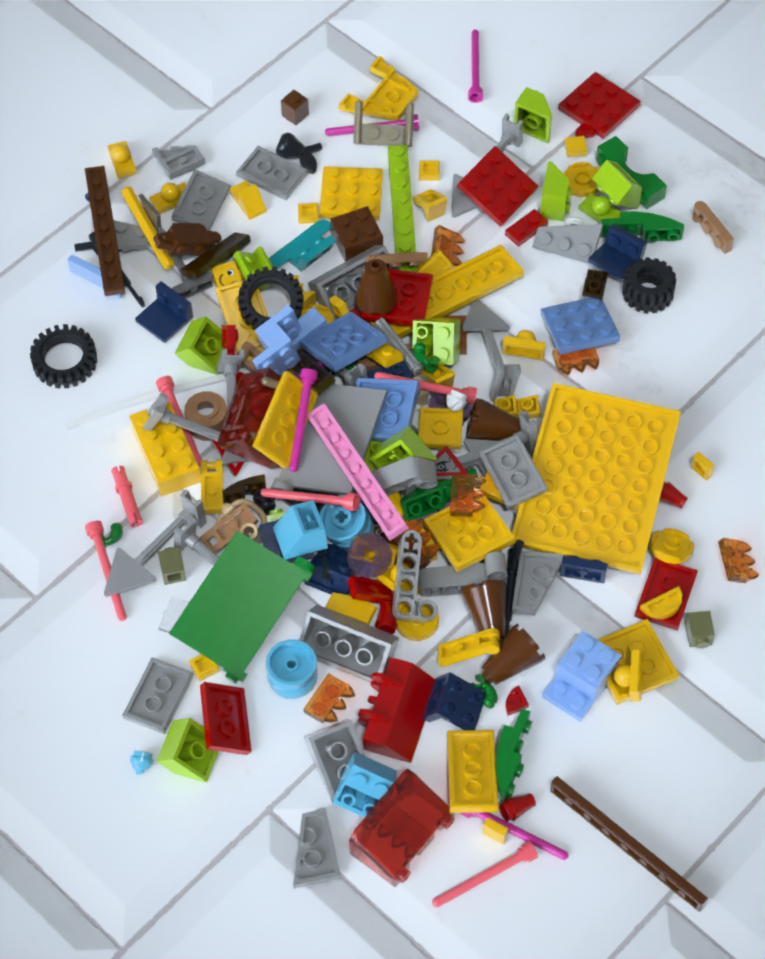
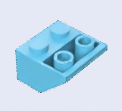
M314 500L292 505L273 527L284 560L328 548L325 527Z
M354 752L343 771L333 803L376 822L397 784V771Z

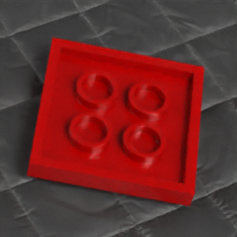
M595 71L558 104V110L588 129L591 127L596 135L604 139L640 107L641 101Z
M496 146L456 185L500 227L539 187Z
M388 269L397 292L395 308L385 315H379V313L368 315L364 312L361 314V319L364 321L376 322L378 319L384 318L389 324L413 326V320L426 319L433 274Z

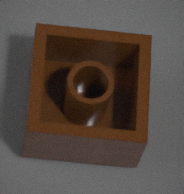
M368 206L330 218L331 235L336 240L335 243L345 262L375 245H383V235Z

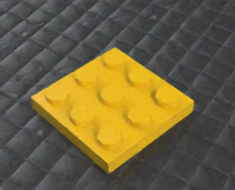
M324 166L319 218L330 219L368 206L375 221H380L383 169Z
M482 491L423 519L424 525L456 572L485 559L488 553L499 552L516 543L514 535Z
M648 619L597 639L622 655L619 663L609 674L606 685L617 705L631 699L629 687L619 686L615 682L613 675L619 665L627 664L631 666L632 650H640L644 660L642 694L679 679V673Z

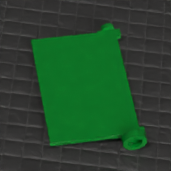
M236 531L170 630L169 635L223 667V671L226 672L225 677L235 684L238 680L243 682L248 675L244 671L302 582L310 580L316 567L299 556L292 564L239 531Z

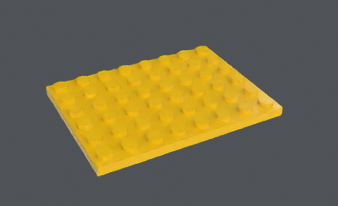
M553 383L532 458L548 488V492L519 505L512 531L515 540H522L524 542L523 547L565 556H577L580 559L586 560L596 559L608 563L607 567L641 575L681 411Z

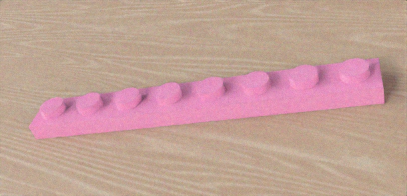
M325 403L308 413V419L389 541L409 529Z

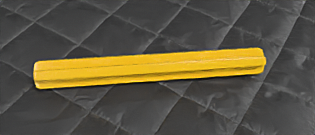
M124 187L121 194L162 267L165 270L172 269L174 262L167 250L156 247L153 238L157 231L133 188Z

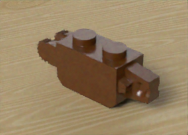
M173 223L167 232L157 233L153 240L156 247L167 250L169 256H200L214 247L216 243H219L222 237L217 231H207L206 227L201 223Z

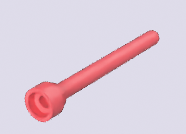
M376 372L374 375L375 379L416 380L383 372ZM417 380L421 384L420 389L446 395H450L451 390L467 395L466 402L468 404H474L476 387L468 386L467 388L459 389Z
M160 377L156 381L159 392L169 396L168 401H170L175 414L184 418L173 393L174 382L172 377ZM182 428L200 467L202 458L189 430Z
M267 488L261 490V495L268 498L305 502L314 500V503L342 505L347 511H358L360 507V495L356 493H348L342 497Z
M96 520L87 523L84 527L87 536H90V539L94 541L107 582L111 565L102 540L104 528L102 522ZM120 593L112 595L111 598L117 617L120 621H125L127 616Z
M527 841L520 845V849L517 850L516 854L437 896L432 900V905L440 907L521 861L524 863L528 861L530 863L537 859L538 854L533 844Z

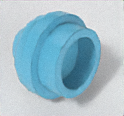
M134 750L133 756H130V763L137 775L143 774L145 770L149 769L154 760H151L152 754Z

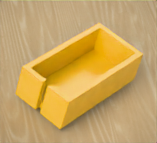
M168 401L165 409L175 414L170 401ZM148 409L129 415L132 431L161 497L201 483L200 468L181 427L158 421L151 431H147L142 428L150 417L147 414Z

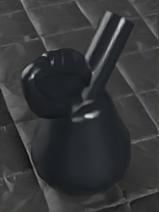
M283 133L276 147L278 156L283 158H299L301 165L308 169L309 173L314 174L316 172L317 161L311 153L321 151V143L305 147L293 134Z

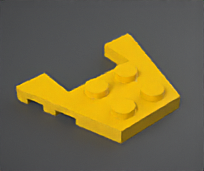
M378 56L370 66V72L384 79L366 101L348 93L339 103V110L355 113V102L360 100L363 102V115L399 120L406 112L407 103H413L419 96V90L404 76L398 75L393 66L387 65L382 56Z

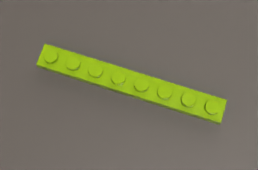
M407 145L388 146L395 253L416 252ZM401 262L402 266H396L397 270L415 272L417 270V265H408V262Z

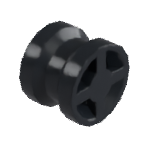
M259 489L253 495V502L261 507L265 515L268 516L270 515L269 511L276 508L275 498L263 497L261 495L262 489Z

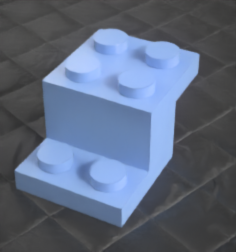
M289 305L255 330L264 352L252 361L261 379L269 377L277 380L283 372L293 368L300 360L291 339L296 338L302 331V328L294 310Z
M582 631L558 662L556 676L542 693V698L581 722L606 689L608 676L619 663L622 655Z

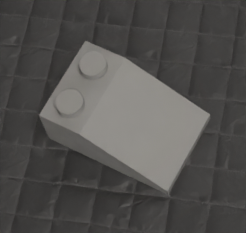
M349 719L304 736L311 757L332 803L343 771L353 753L357 752L365 756L353 722Z

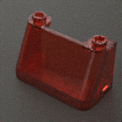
M267 367L246 373L238 380L217 443L218 446L227 452L269 469L280 468L278 464L252 447L254 441L252 440L253 436L250 435L252 431L258 433L276 391L274 388L263 385L262 378L269 377L278 381L281 379L279 374Z
M408 768L397 778L355 828L349 839L350 854L396 888L400 882L403 884L411 874V871H409L410 862L438 829L440 831L444 828L448 829L455 820L454 813H451L450 807L417 774Z

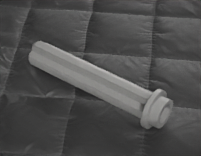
M384 318L378 319L374 327L386 335L387 343L403 353V360L405 359L410 372L413 375L419 374L424 369L422 364L415 358Z

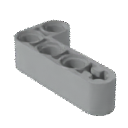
M407 457L371 472L387 496L412 486L420 489H429L438 485L435 462L421 457Z
M415 530L406 531L398 543L392 613L397 620L428 623L436 617L438 607L432 600L417 598L422 538ZM408 538H411V541L414 542V544L410 548V552H407L409 549V542H406V540ZM404 559L412 561V569H406L403 566ZM401 582H408L411 585V591L406 592L402 590ZM399 604H406L409 608V613L402 614L398 609ZM421 607H429L432 613L431 616H424L421 613Z
M502 552L488 553L485 556L484 563L473 564L459 572H456L453 566L420 569L418 577L419 594L424 597L462 594L461 589L469 584L475 583L476 587L482 585V581L494 579L503 580L507 586L508 575L505 554Z

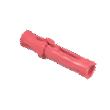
M119 465L120 471L115 466L111 469V473L116 483V493L120 495L129 526L135 528V522L136 526L139 527L143 524V519L132 492V483L128 481L124 466Z

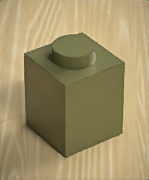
M168 547L158 551L164 585L186 581L180 547Z
M711 612L687 613L685 626L689 647L706 648L711 646L715 636Z

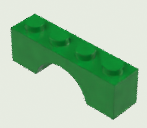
M617 136L597 146L596 160L600 166L606 160L617 162L642 187L640 204L646 210L665 199L667 185L655 173L640 174L632 171L626 165L628 147Z

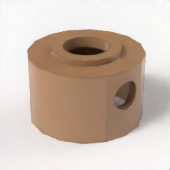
M203 391L194 394L188 399L184 410L185 419L219 432H226L228 428V409L225 400L219 394ZM204 408L214 409L209 415H202L198 412V410ZM190 431L194 438L210 441L208 437Z

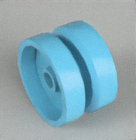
M361 501L358 511H347L342 505L325 504L320 512L326 537L333 544L339 546L340 549L351 551L355 536L372 534L374 532L373 516Z
M290 639L279 642L271 648L266 659L267 678L271 689L277 695L286 699H297L311 692L317 683L318 677L317 658L314 650L305 642Z

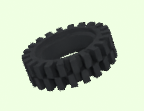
M273 266L272 270H268V267H263V271L257 269L255 274L252 275L250 273L247 276V280H243L242 287L239 289L238 306L241 316L245 318V323L248 326L251 324L252 329L256 330L271 318L259 314L251 302L252 295L257 288L271 283L282 286L288 292L291 300L289 306L294 310L297 319L298 317L300 318L304 294L302 286H299L297 278L293 279L292 273L286 274L285 269L281 268V271H278L277 267Z
M63 324V329L61 330L59 325H55V331L53 332L50 327L45 329L47 335H44L42 332L38 334L39 339L35 338L33 341L34 345L30 347V359L36 377H39L42 383L46 381L47 386L51 387L54 383L55 388L59 389L61 383L64 384L65 389L69 388L68 383L70 382L73 383L74 387L78 386V379L84 383L86 381L85 375L89 378L92 376L91 370L95 371L98 361L93 338H91L88 332L85 333L83 328L80 327L77 330L75 325H72L70 330L68 324ZM71 343L80 347L83 351V356L74 367L57 370L46 364V353L57 344Z

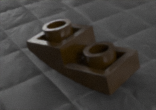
M588 269L582 296L603 299L608 272Z
M265 474L240 480L222 491L224 504H231V502L236 499L238 500V498L244 499L245 495H254L257 490L266 488Z

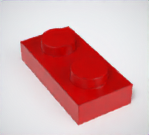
M533 209L507 228L505 236L520 247L536 235L538 227L548 226V220L536 209Z
M351 576L347 580L353 599L381 603L383 601L393 602L392 591L379 580Z

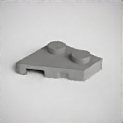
M196 145L185 147L171 146L170 150H159L158 147L152 148L154 157L170 179L205 164V158Z
M113 220L118 249H121L122 252L147 249L149 242L140 226Z

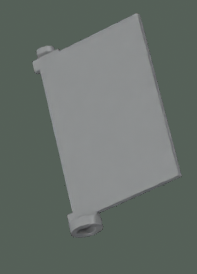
M331 384L318 395L312 411L325 403L364 461L387 396V391ZM308 419L304 429L298 470L292 472L289 467L282 468L279 478H274L270 489L293 491L294 488L340 495L353 493L354 486Z

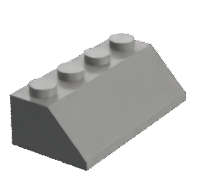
M375 245L308 282L311 291L316 292V302L319 305L328 307L333 315L334 312L329 298L334 295L346 303L348 310L357 307L355 296L367 263V257L373 254H389L386 246ZM386 263L388 269L396 270L395 267H389V263Z
M315 605L307 613L299 640L307 643L314 650L318 662L371 683L372 673L379 672L385 674L390 658L394 657L400 637L320 605Z

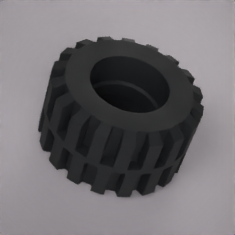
M646 257L645 260L640 258L637 259V263L633 261L630 267H627L624 274L622 289L625 302H629L628 306L631 308L635 307V311L640 312L641 310L646 314L648 312L654 314L657 313V310H665V306L668 307L671 301H673L676 287V274L672 272L673 268L670 265L667 266L665 261L660 262L658 258L650 259V257ZM651 283L656 285L657 287L649 288L643 286L642 284Z

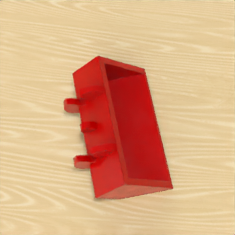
M391 657L385 674L375 672L371 675L370 679L372 681L370 685L373 689L379 691L377 697L369 696L367 700L369 703L374 704L373 710L360 709L358 712V716H360L358 722L366 728L363 736V750L411 763L425 720L422 718L435 679L415 664Z

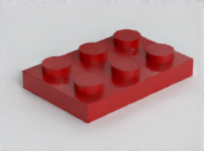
M655 557L634 617L643 620L648 619L649 622L678 631L698 570L680 564L666 563ZM678 586L682 591V604L678 612L672 617L654 619L645 615L640 610V605Z
M203 682L200 685L206 750L248 755L252 750L244 688Z

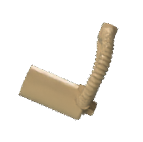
M238 498V500L236 499L231 504L225 503L221 507L222 512L217 517L218 519H216L215 523H219L244 502L252 510L256 511L261 519V524L267 523V519L263 509L253 503V501L246 498ZM246 523L241 527L240 533L259 544L262 543L261 533L256 524Z

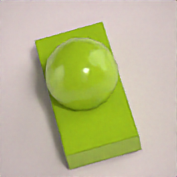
M591 193L579 204L578 209L598 223H601V219L620 218V211L611 206V202L606 196H595Z

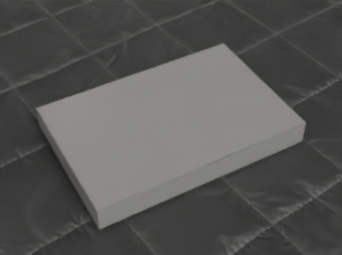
M259 145L236 171L237 177L245 181L247 180L251 184H256V186L284 200L290 197L308 175V169L280 157Z
M194 169L171 218L182 223H201L206 227L207 231H210L231 185Z
M518 434L479 452V457L508 510L548 492L546 484Z
M151 657L122 714V718L165 734L194 677L193 672Z

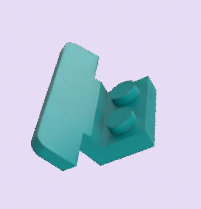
M326 219L318 220L270 256L269 260L272 266L279 269L289 261L300 272L304 271L329 252L335 244L336 240L332 235L326 239L321 237L330 230V222Z

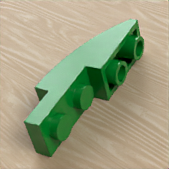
M620 211V218L601 219L600 223L604 225L600 238L607 236L608 228L613 223L636 236H641V239L647 242L682 240L684 224L676 220L653 213Z
M473 467L467 469L468 479H437L438 485L429 489L416 488L400 500L405 521L408 522L446 507L445 503L453 501L478 487L480 488L477 470Z
M523 708L514 727L504 725L500 735L496 756L499 803H503V800L507 799V797H512L516 787L513 782L516 777L520 778L524 769V764L521 763L522 754H520L524 745L522 737L524 733H529L533 721L530 720L531 711Z

